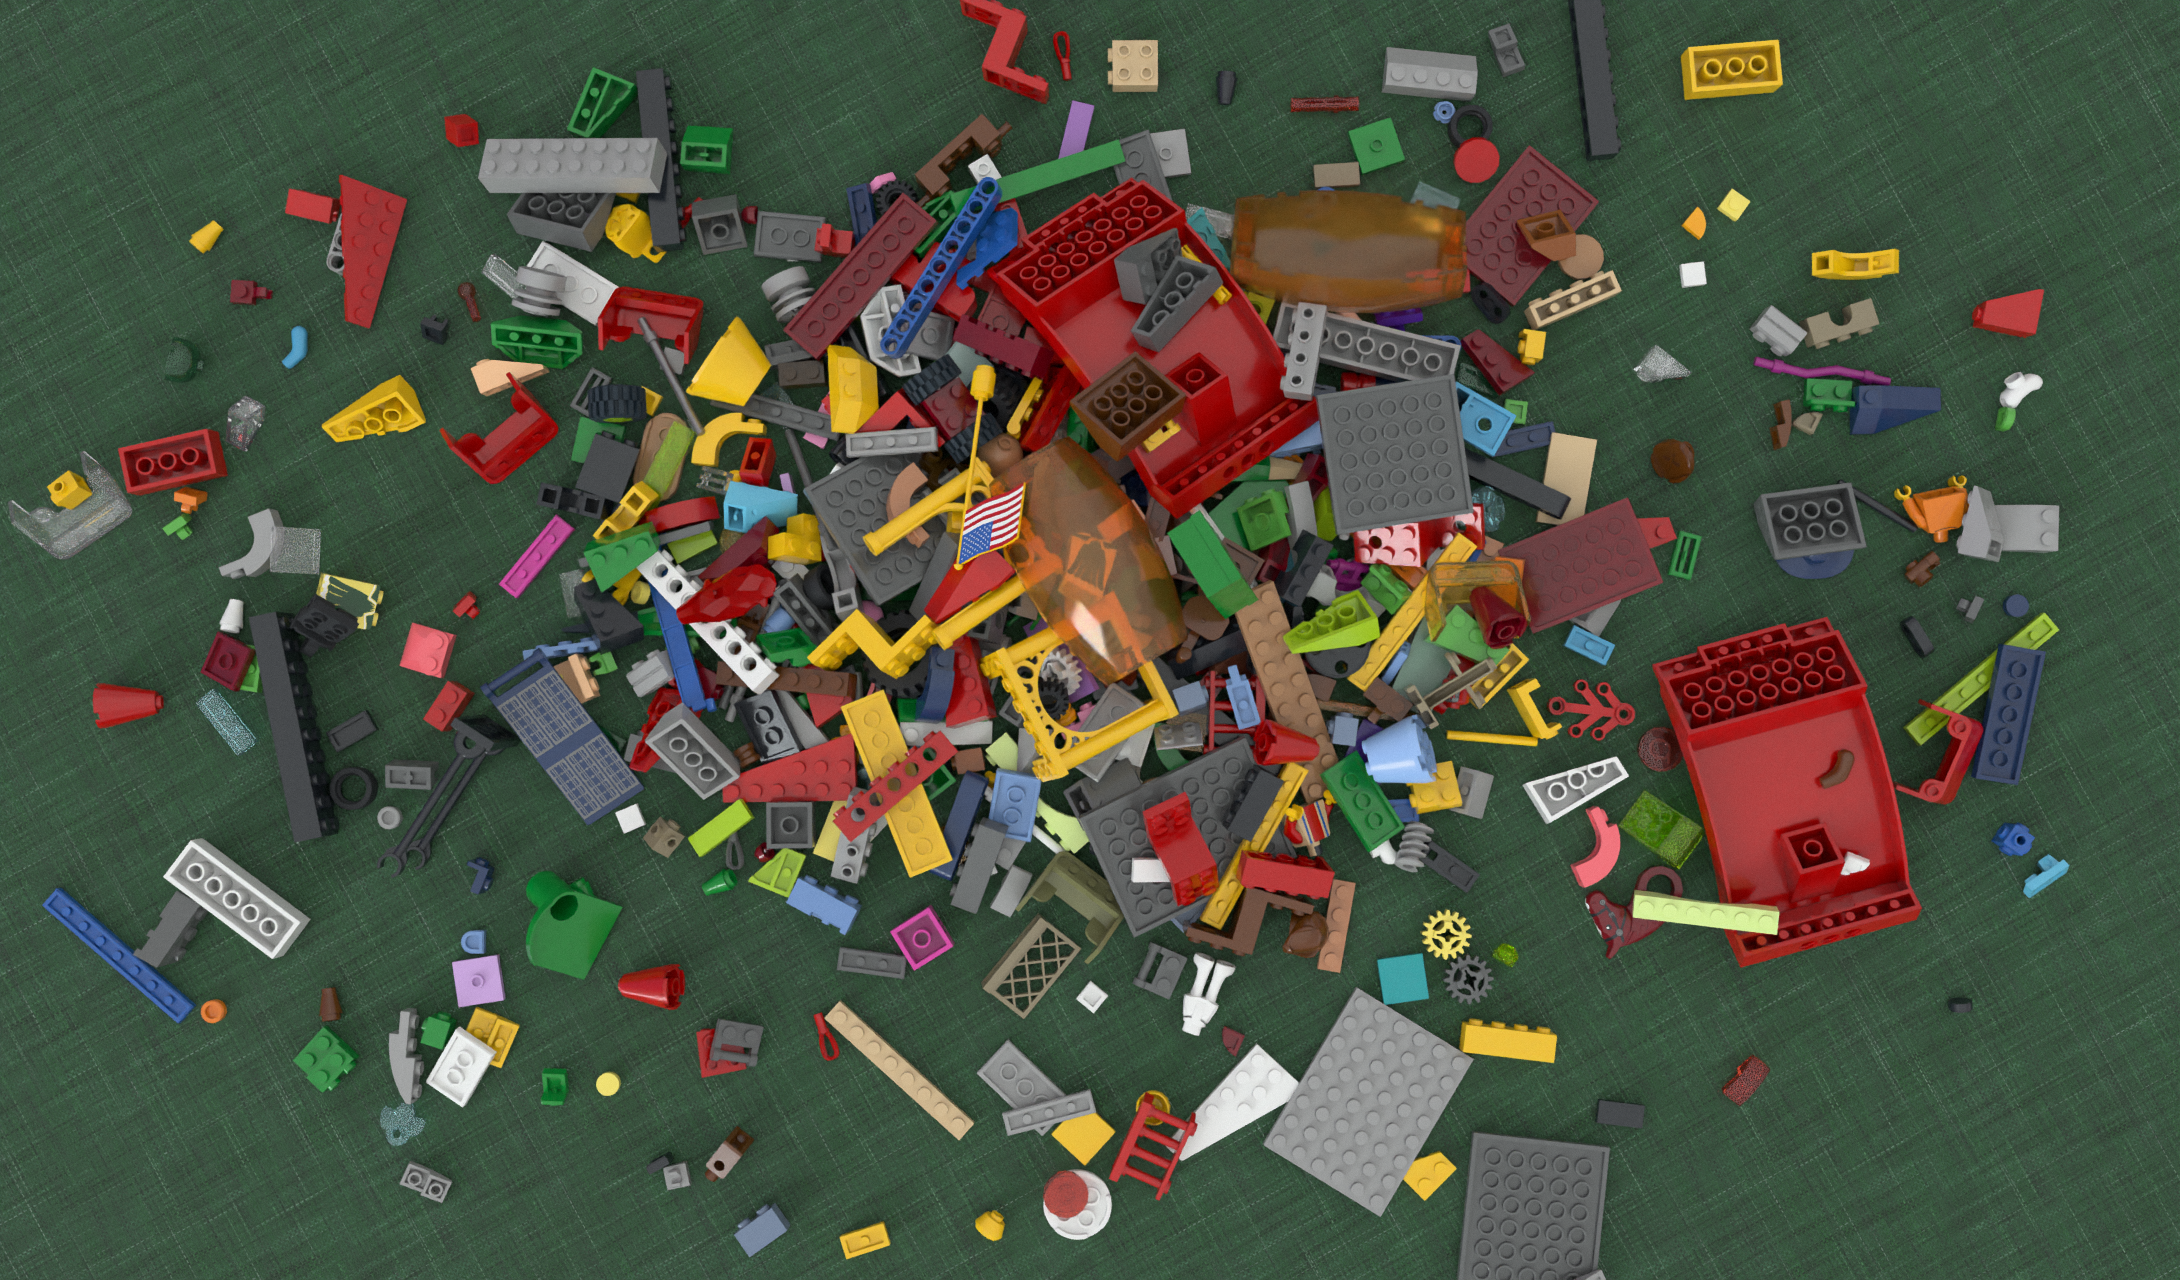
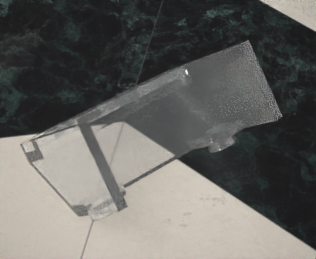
M82 451L80 456L84 474L87 475V483L93 489L91 490L93 494L74 509L65 508L57 514L48 507H39L28 513L13 500L8 502L11 524L57 559L71 558L128 519L132 514L129 500L110 472L85 451Z

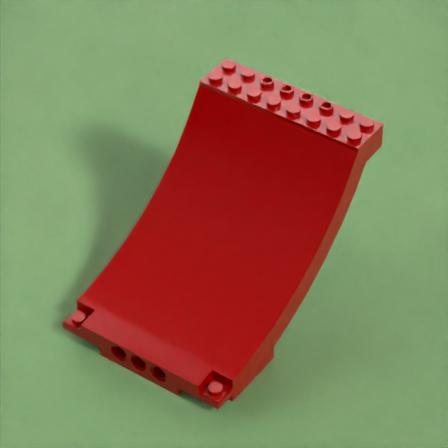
M1131 177L1102 197L1092 193L1022 238L1023 247L987 270L988 276L1001 286L1003 295L1044 337L1084 389L1136 351L1186 394L1182 412L1172 419L1175 424H1179L1181 430L1149 453H1146L1140 444L1128 454L1149 494L1176 519L1319 421L1316 398L1314 396L1312 401L1285 398L1283 390L1280 389L1281 378L1286 376L1287 368L1284 367L1285 357L1245 293L1208 245L1187 223L1185 210L1145 180L1138 183ZM1177 228L1181 247L1187 245L1202 263L1215 267L1223 281L1222 285L1232 296L1226 303L1224 302L1221 305L1212 295L1160 352H1156L1140 346L1131 332L1147 303L1140 304L1123 300L1114 259L1130 246ZM1165 425L1161 427L1163 432L1167 430Z
M1828 617L1788 628L1784 623L1699 646L1696 653L1652 665V669L1660 684V695L1675 730L1696 794L1714 865L1720 903L1776 906L1779 910L1777 935L1724 929L1740 968L1917 920L1922 907L1909 883L1902 823L1884 749L1865 695L1868 685L1839 630L1834 631ZM1846 749L1851 751L1855 760L1848 778L1838 785L1824 789L1819 778L1834 768L1838 759L1837 753L1840 750ZM1847 851L1870 860L1869 866L1863 871L1850 873V875L1841 874L1845 864L1844 856Z

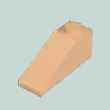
M489 359L481 360L476 363L477 366L471 368L478 389L485 396H490L513 387L506 376L508 372L521 383L549 373V369L542 364Z

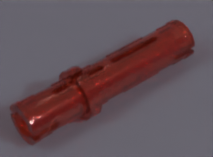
M1359 96L1292 97L1290 109L1291 113L1358 111Z

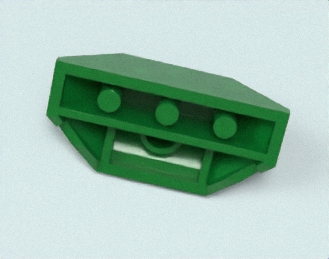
M521 315L491 323L492 345L499 348L515 362L542 364L550 368L564 369L583 354V333L566 320Z

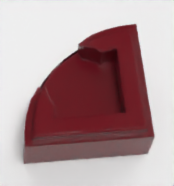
M1224 1025L1222 1029L1223 1043L1226 1049L1236 1056L1245 1035Z

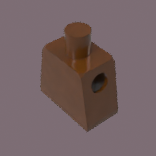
M736 1126L706 1163L708 1168L705 1172L706 1178L712 1182H715L719 1177L724 1179L754 1139L740 1127Z

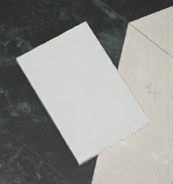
M458 1027L426 1083L461 1107H464L497 1051L463 1028Z

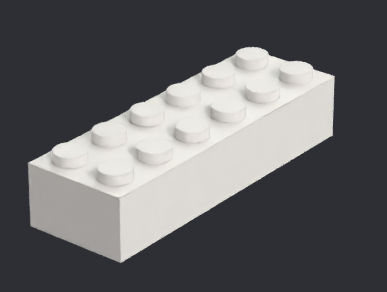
M203 838L191 840L164 875L166 880L272 959L284 956L311 920Z

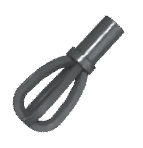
M737 831L728 838L726 848V865L731 870L741 869L744 865L743 850L739 843ZM733 843L736 846L738 855L737 866L732 864Z

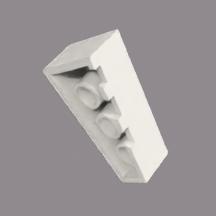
M1616 756L1531 781L1522 786L1545 823L1548 824L1627 778L1629 775Z

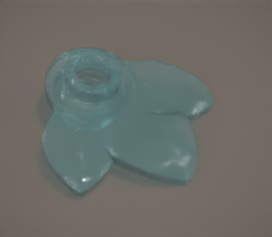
M403 1102L395 1110L385 1106L380 1115L381 1126L387 1131L386 1139L394 1146H401L408 1141L409 1137L419 1135L426 1123V1120L423 1118H415L413 1103L406 1104ZM396 1130H400L401 1132L399 1138L394 1137V1132Z

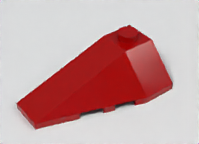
M996 550L963 564L961 570L954 568V564L957 562L956 558L924 611L936 624H939L959 612L962 606L971 600L973 602L978 601L980 595L986 591L991 590L993 592L998 589L1016 571Z
M660 687L648 707L647 714L650 716L647 724L642 726L641 731L644 735L642 740L636 744L629 766L630 769L647 772L661 758L645 743V739L665 713L682 703L679 690ZM690 708L693 714L699 719L702 710L694 712L693 709Z

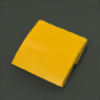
M476 1007L466 1031L497 1051L490 1065L502 1068L519 1025L495 1013Z

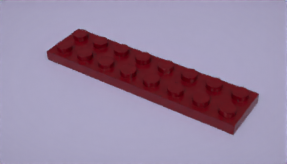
M902 193L783 331L819 361L827 352L829 345L834 344L937 226V220Z

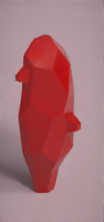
M754 564L745 567H735L713 581L706 579L703 588L677 608L676 615L678 620L682 624L721 622L743 616L757 604L765 608L767 607L768 598L774 595L773 592H775L777 585L774 573L761 564Z

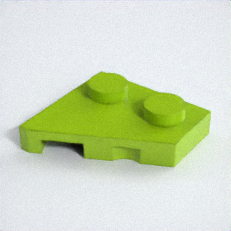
M783 848L758 872L750 877L748 882L789 898L807 855L791 848Z

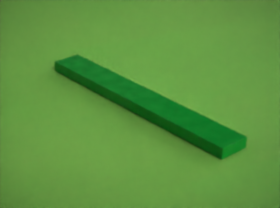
M1119 139L996 179L1002 189V197L999 203L1125 162ZM976 186L949 195L956 217L960 214ZM988 187L985 194L993 193L995 187ZM977 206L974 211L982 209L983 206Z

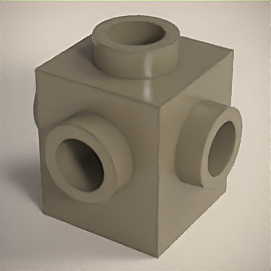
M659 817L643 839L651 849L668 858L685 836L679 830L681 826L674 820L669 819L667 821Z

